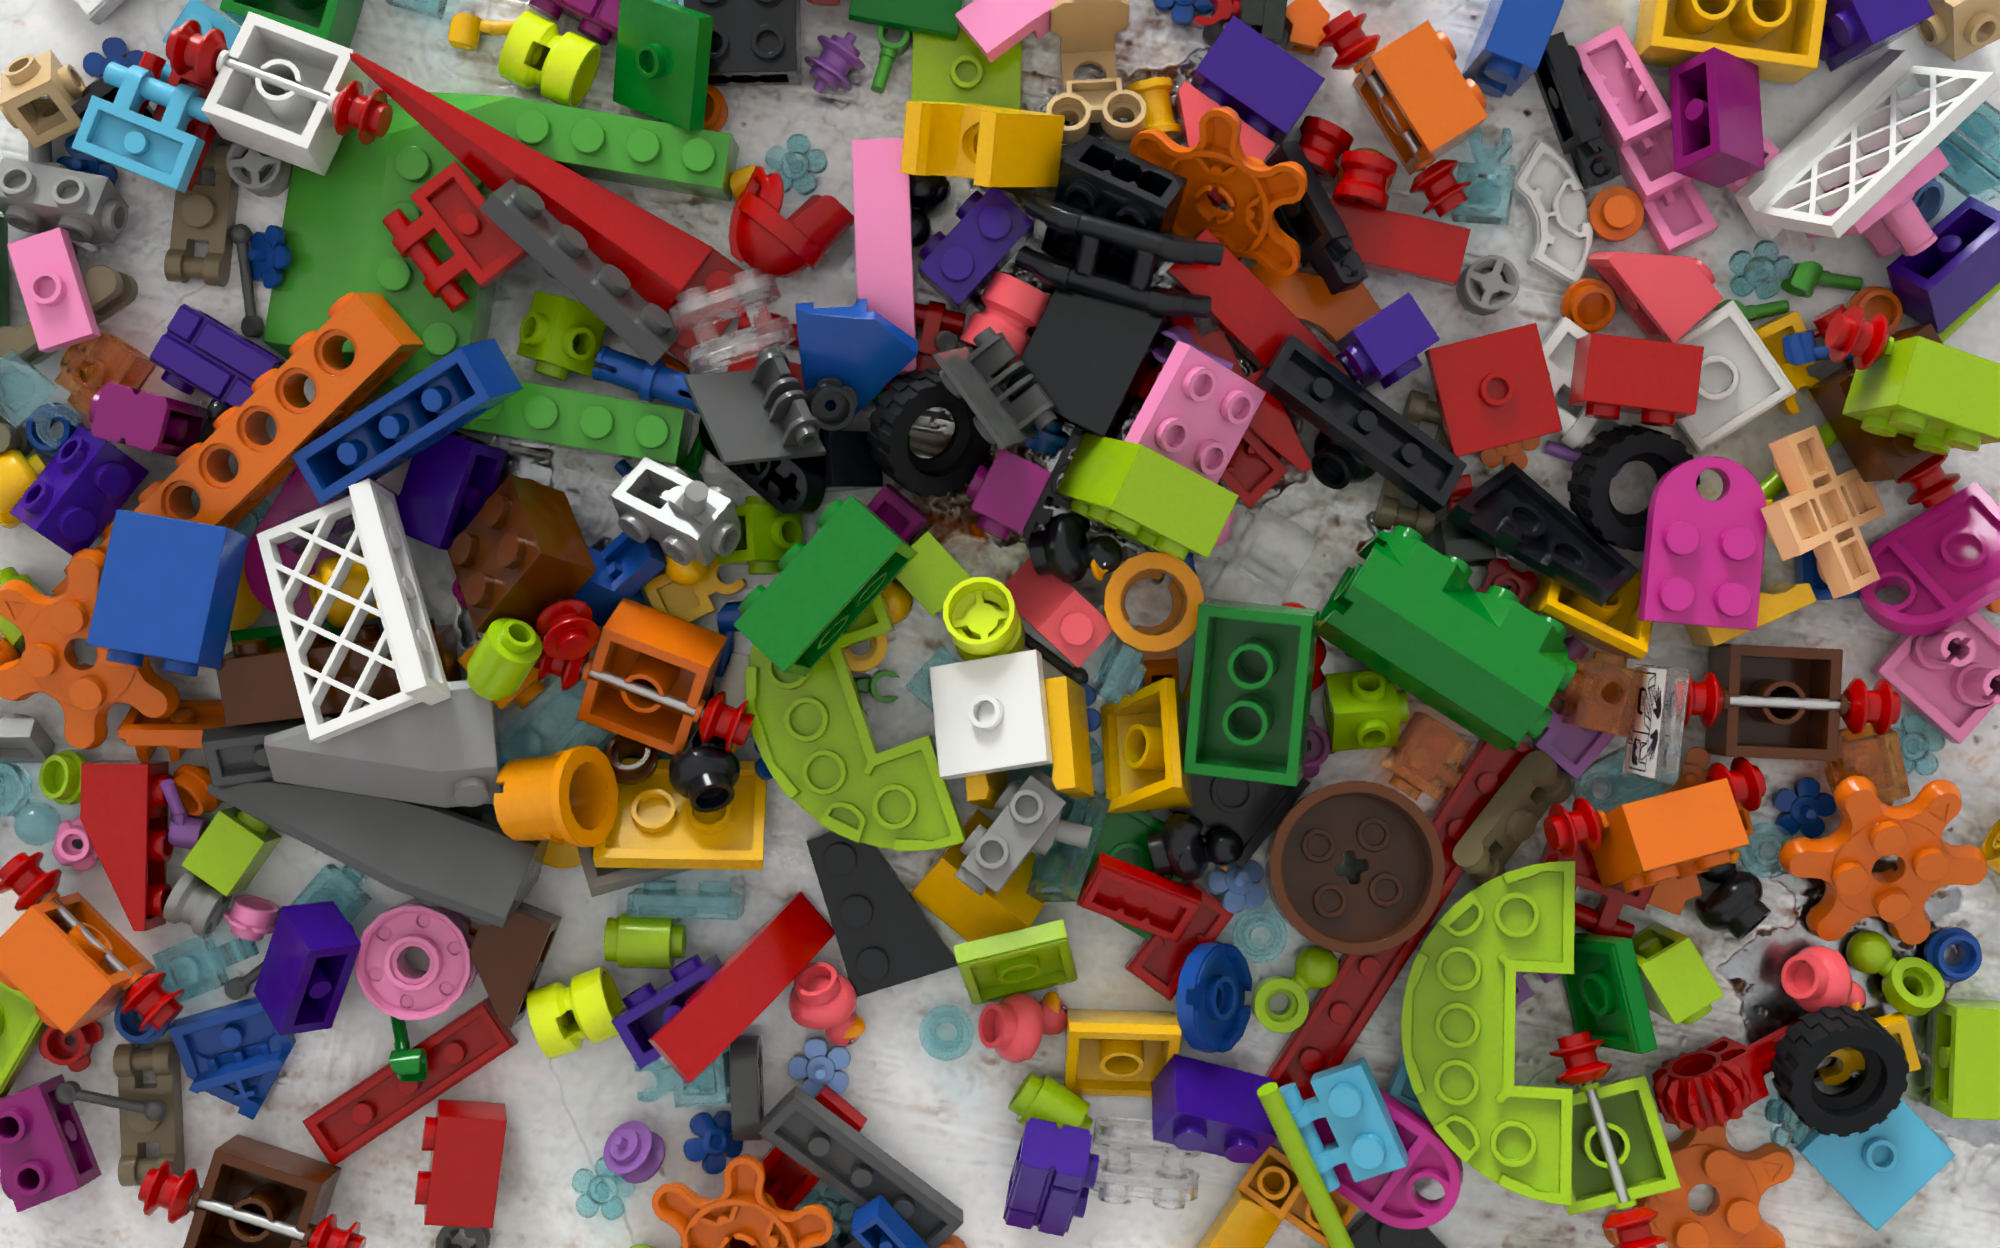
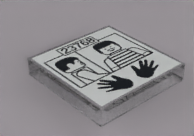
M1635 664L1623 766L1624 774L1654 782L1675 784V781H1678L1690 676L1688 669Z

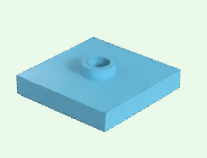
M1901 1098V1103L1896 1110L1893 1109L1886 1116L1887 1119L1880 1125L1877 1123L1871 1126L1869 1131L1861 1134L1855 1132L1847 1137H1839L1837 1134H1830L1829 1136L1820 1134L1814 1128L1795 1147L1805 1160L1876 1231L1955 1156L1947 1145Z

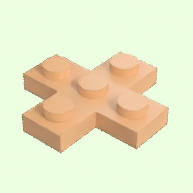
M1816 425L1769 443L1768 445L1774 457L1775 471L1779 478L1784 481L1790 496L1761 508V511L1766 521L1767 535L1777 547L1782 561L1813 550L1817 559L1818 573L1821 579L1828 585L1833 599L1854 593L1879 580L1880 576L1859 529L1860 526L1886 514L1873 482H1864L1855 467L1836 474Z

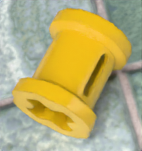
M1170 77L1149 78L1136 81L1125 87L1127 90L1138 93L1146 103V120L1142 131L1159 129L1171 139L1182 135L1181 125L1175 123L1170 97V91L1174 89L1173 80Z

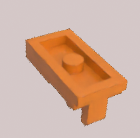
M180 700L177 711L164 719L149 718L132 706L117 729L119 739H125L127 746H135L137 757L142 762L150 761L156 751V746L166 747L169 752L170 761L178 762L186 749L203 750L201 743L203 729L226 727L222 700Z

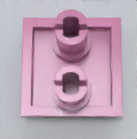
M1939 146L1935 147L1842 236L1860 235L1862 233L1877 258L1887 257L1901 249L1906 257L1908 255L1914 256L1930 247L1938 237L1932 231L1912 198L1917 190L1950 166ZM1881 169L1864 175L1863 178L1879 172ZM1849 182L1827 190L1824 194L1849 184ZM1841 207L1823 213V215L1831 217ZM1805 233V235L1807 236V238L1824 237V236H1819V235H1814V234Z
M1177 340L1166 363H1163L1161 366L1162 370L1158 372L1156 382L1141 410L1135 415L1136 419L1134 422L1132 421L1130 431L1124 441L1141 444L1218 484L1266 392L1193 346Z
M1975 612L1955 625L1937 633L1928 635L1902 634L1870 671L1877 678L1887 680L1892 687V691H1896L1903 701L1951 743L1961 744L1996 704H2000V632L1983 616Z

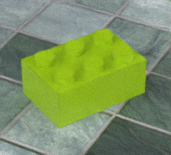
M1084 433L1056 491L1072 500L1068 509L1071 512L1081 515L1096 524L1101 523L1115 529V534L1139 546H1147L1157 552L1167 553L1185 561L1188 552L1209 558L1239 495L1141 444Z

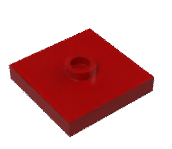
M1536 323L1425 351L1448 448L1455 456L1460 457L1563 431Z

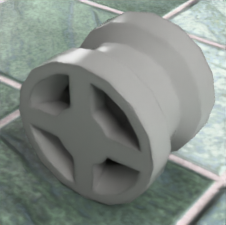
M237 143L231 145L226 158L228 173L235 183L259 197L270 198L277 196L289 187L293 164ZM272 166V168H269L268 172L264 174V178H262L261 173L265 171L266 167Z
M1488 255L1481 257L1464 269L1459 276L1456 286L1458 300L1464 309L1472 314L1481 316L1494 314L1510 304L1518 294L1520 286L1519 274L1512 262L1502 256ZM1474 282L1480 284V287H1481V289H1482V291H1483L1482 296H1480V295H1481V292H1480V290H1479L1478 285H1477V284H1474Z
M187 871L172 889L163 909V918L173 924L184 922L191 926L194 934L206 938L221 922L225 910L229 907L232 895L226 897L195 874Z

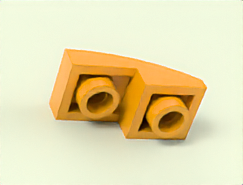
M1271 1145L1252 1164L1237 1189L1280 1220L1286 1219L1325 1248H1330L1287 1156L1282 1153L1281 1149ZM1334 1190L1329 1192L1346 1228L1359 1207Z

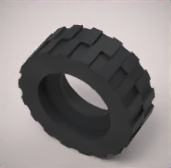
M925 368L924 371L913 370L907 372V376L902 379L897 378L889 384L891 387L885 393H881L876 401L878 404L874 412L871 411L869 418L871 423L870 431H867V441L871 444L872 449L870 454L872 459L880 465L878 468L884 474L912 493L913 491L917 495L929 498V495L937 497L947 496V493L955 490L957 492L964 488L965 484L973 479L980 464H987L991 455L989 452L992 444L987 442L976 429L973 422V417L976 415L964 398H957L943 384L938 369ZM941 407L947 409L955 422V429L950 442L935 457L921 458L916 456L912 452L908 441V435L915 420L929 408Z
M1633 424L1632 427L1618 425L1608 432L1602 431L1595 435V439L1590 444L1586 443L1580 450L1581 455L1578 460L1573 462L1571 467L1573 472L1567 487L1571 498L1568 501L1570 509L1575 512L1578 519L1606 543L1624 550L1627 548L1635 552L1644 551L1648 507L1636 514H1623L1613 506L1609 494L1610 483L1614 474L1626 463L1643 461L1654 470L1658 482L1668 470L1684 461L1694 459V457L1687 453L1685 450L1687 447L1681 441L1672 439V436L1647 427ZM1700 475L1697 478L1696 487L1700 485Z
M1840 1005V1008L1827 1006L1819 1008L1820 1011L1813 1014L1809 1012L1800 1017L1801 1020L1794 1026L1791 1024L1785 1031L1786 1035L1781 1042L1778 1041L1774 1049L1776 1055L1774 1060H1771V1070L1774 1072L1772 1081L1774 1087L1780 1093L1779 1096L1810 1129L1814 1127L1820 1134L1827 1136L1837 1134L1839 1137H1847L1851 1133L1859 1132L1861 1134L1869 1131V1128L1877 1123L1880 1125L1887 1119L1886 1116L1893 1109L1896 1110L1901 1103L1900 1097L1902 1093L1907 1090L1908 1082L1906 1081V1076L1909 1073V1063L1904 1059L1906 1054L1902 1046L1876 1019H1873L1868 1013L1860 1009L1855 1011L1850 1006ZM1845 1047L1861 1052L1865 1060V1068L1854 1084L1832 1095L1826 1094L1816 1087L1814 1082L1815 1070L1828 1055Z

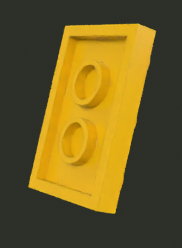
M624 759L621 764L632 765L640 761V759ZM658 759L655 772L646 781L636 785L617 783L618 811L614 826L605 841L594 846L593 849L594 866L597 868L763 870L767 780H763L757 775L754 768L756 761H739L740 776L733 787L735 796L731 803L718 811L698 812L692 808L689 799L678 794L669 781V764L671 759Z

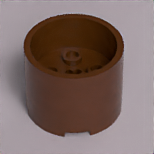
M1346 781L1331 784L1314 791L1300 799L1285 813L1276 825L1268 842L1265 856V877L1273 904L1282 918L1296 932L1330 951L1349 955H1369L1399 946L1413 937L1426 924L1441 897L1445 877V861L1441 842L1434 826L1413 801L1400 792L1381 784L1366 781ZM1350 851L1353 860H1362L1364 863V870L1356 873V882L1352 884L1349 883L1347 876L1337 875L1335 871V865L1344 862L1343 853Z

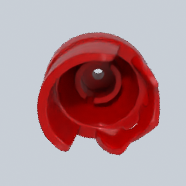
M756 166L745 190L738 198L730 217L728 238L731 255L740 263L745 261L758 273L770 278H787L801 273L809 267L814 269L826 256L825 252L854 224V216L834 197L830 195H813L790 217L785 219L779 214L784 197V182L779 173L767 175L763 167Z

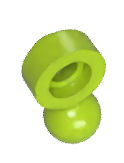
M1866 930L1853 935L1846 946V956L1849 963L1861 973H1879L1883 977V994L1889 1004L1897 1011L1908 1016H1922L1942 1001L1945 995V984L1941 974L1932 964L1917 957H1905L1897 961L1892 957L1893 952L1890 942L1878 932ZM1905 986H1906L1907 988H1909L1913 994H1911V993L1905 988Z
M1319 945L1308 946L1296 957L1295 974L1291 978L1275 975L1261 981L1252 995V1010L1257 1020L1266 1029L1275 1033H1289L1299 1028L1306 1020L1309 1012V999L1306 993L1311 988L1322 989L1329 986L1337 977L1339 965L1334 953ZM1278 993L1287 995L1288 1004L1284 1010L1275 1012L1270 1009L1269 1002L1272 996Z

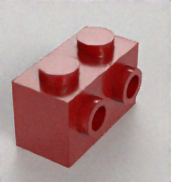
M1598 333L1585 335L1576 341L1569 406L1585 407V416L1589 418L1619 420L1620 412L1641 414V424L1674 427L1676 419L1696 414L1704 347Z
M438 1099L436 1117H425L421 1151H431L429 1171H418L414 1205H424V1225L493 1228L507 1123L505 1103Z

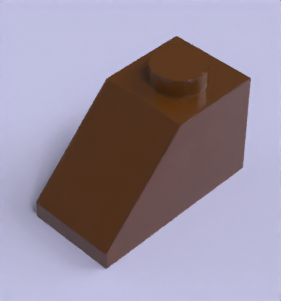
M525 902L519 905L504 928L495 925H481L471 921L468 934L475 936L469 951L500 1023L510 1028L524 1017L527 1009V993L535 989L562 919L561 916Z

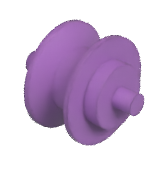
M847 32L844 39L837 35H832L831 38L819 35L817 39L823 48L818 58L811 56L804 58L805 62L811 67L810 75L817 80L812 88L820 94L823 93L826 87L837 91L839 87L850 91L852 86L846 75L851 68L860 70L865 68L864 63L858 58L860 55L859 50L853 46L857 37L850 32Z
M638 1121L626 1122L617 1127L608 1137L603 1152L604 1162L609 1170L619 1174L626 1182L632 1184L642 1183L653 1177L660 1169L665 1158V1144L663 1139L657 1133L650 1131L645 1124Z

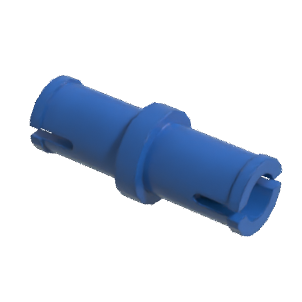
M606 345L601 347L595 362L602 363L601 368L593 367V379L602 380L638 392L639 399L653 402L656 398L699 414L683 380L684 376L689 374L665 367V361L661 359L651 366L644 359L613 350Z

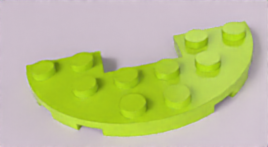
M883 593L874 600L806 677L783 672L752 643L749 666H746L745 698L749 701L747 712L756 715L751 730L764 763L772 777L790 799H793L803 810L814 817L819 824L838 835L858 843L861 842L897 851H925L949 847L967 840L948 782L939 777L937 750L932 735L879 752L844 649L895 631Z
M1557 861L1529 865L1506 872L1487 881L1455 903L1437 922L1418 952L1407 979L1402 1003L1401 1039L1405 1066L1412 1089L1433 1128L1452 1151L1466 1164H1469L1482 1175L1505 1189L1535 1200L1572 1206L1573 1089L1514 1085L1516 972L1574 974L1575 861Z

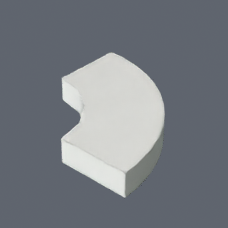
M1538 138L1533 143L1507 189L1524 204L1532 221L1533 245L1526 263L1564 286L1569 287L1574 282L1582 279L1588 265L1586 259L1590 256L1592 249L1593 227L1588 222V208L1582 192L1584 188L1578 176L1562 155L1552 146Z

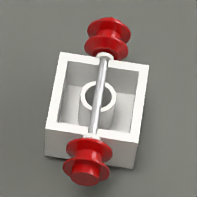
M250 11L230 51L227 48L225 35L220 29L213 28L203 36L201 25L192 19L187 20L181 27L174 28L167 39L165 52L170 60L171 69L175 74L182 76L193 68L195 78L201 84H208L216 78L201 110L221 138L325 176L343 136L349 134L353 128L358 130L360 142L369 145L376 137L382 138L390 127L393 109L391 105H388L386 92L377 89L370 97L364 96V91L370 79L352 62L349 53H355V51Z

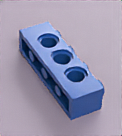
M495 339L461 346L291 456L321 505L350 495L348 486L367 478L372 481L378 480L517 393L523 387Z

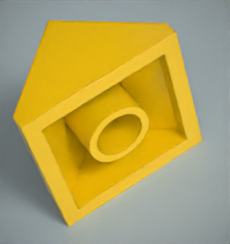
M1637 572L1632 580L1602 607L1546 575L1540 574L1538 588L1530 594L1525 604L1527 609L1538 616H1548L1559 621L1565 626L1569 634L1618 658L1642 660L1648 653L1653 621L1638 620L1641 573Z
M1165 677L1101 706L1107 813L1117 814L1193 807L1191 774L1183 773L1187 736L1186 704L1175 679Z
M977 809L963 826L967 839L979 824L988 830L994 821ZM963 842L947 847L910 893L915 900L964 939L971 942L1030 927L1056 887L1051 884L1058 872L1033 852H1030L998 895H995L987 888L983 895L980 896L954 876L967 857L959 851L965 843Z
M1069 1009L1066 1027L1064 1086L1077 1095L1152 1097L1151 1082L1174 1054L1179 1055L1182 1034L1176 1013L1169 1011Z

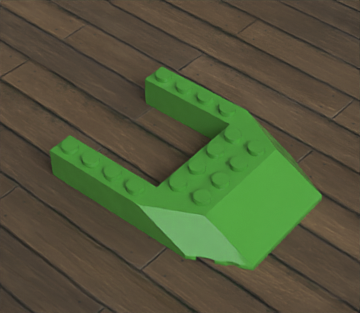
M429 92L583 177L724 201L731 200L732 190L729 180L732 173L736 171L739 147L732 134L706 129L688 131L670 123L510 96ZM388 99V105H391L393 109V116L387 133L382 138L376 137L371 144L365 145L359 140L358 130L353 128L349 134L343 136L325 176L296 165L292 166L282 225L285 234L284 246L290 248L291 262L287 270H282L283 278L280 286L271 290L263 338L264 343L288 360L292 356L289 352L292 344L305 333L320 329L331 318L328 315V310L342 296L350 292L380 293L425 345L357 409L358 412L457 348L486 341L497 283L496 280L484 289L468 273L461 279L459 285L470 298V302L461 310L452 313L440 297L433 298L423 285L425 277L409 257L402 258L392 245L394 237L383 224V219L397 209H401L411 223L423 215V212L410 195L454 161L463 168L486 199L493 193L393 99ZM439 233L430 238L427 243L442 263L455 255ZM347 339L342 347V356L345 363L350 366L355 352L352 343ZM519 381L523 389L458 429L459 431L636 461H641L644 457H647L661 465L683 466L688 454L694 415L685 409Z

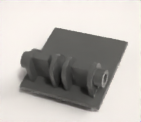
M988 327L973 339V342L978 347L977 349L974 346L938 352L933 356L942 368L939 371V375L943 384L954 396L964 398L976 415L973 417V422L978 432L987 442L993 445L997 444L1001 450L1039 436L1032 426L1033 424L1038 431H1041L1057 419L1052 411L1055 404L1050 400L1039 383L1034 384L1015 400L1012 399L1035 380L1032 373L1020 379L1007 390L1002 385L1025 366L1022 360L1015 362L998 376L995 375L1018 356L1002 332L996 334L991 327Z
M767 347L757 354L758 362L754 370L684 376L683 380L723 466L825 456L826 450L818 434L820 423L815 416H812L807 406L808 399L805 393L801 391L798 379L790 377L791 372L788 368L789 361L787 356L783 352H778L776 348Z

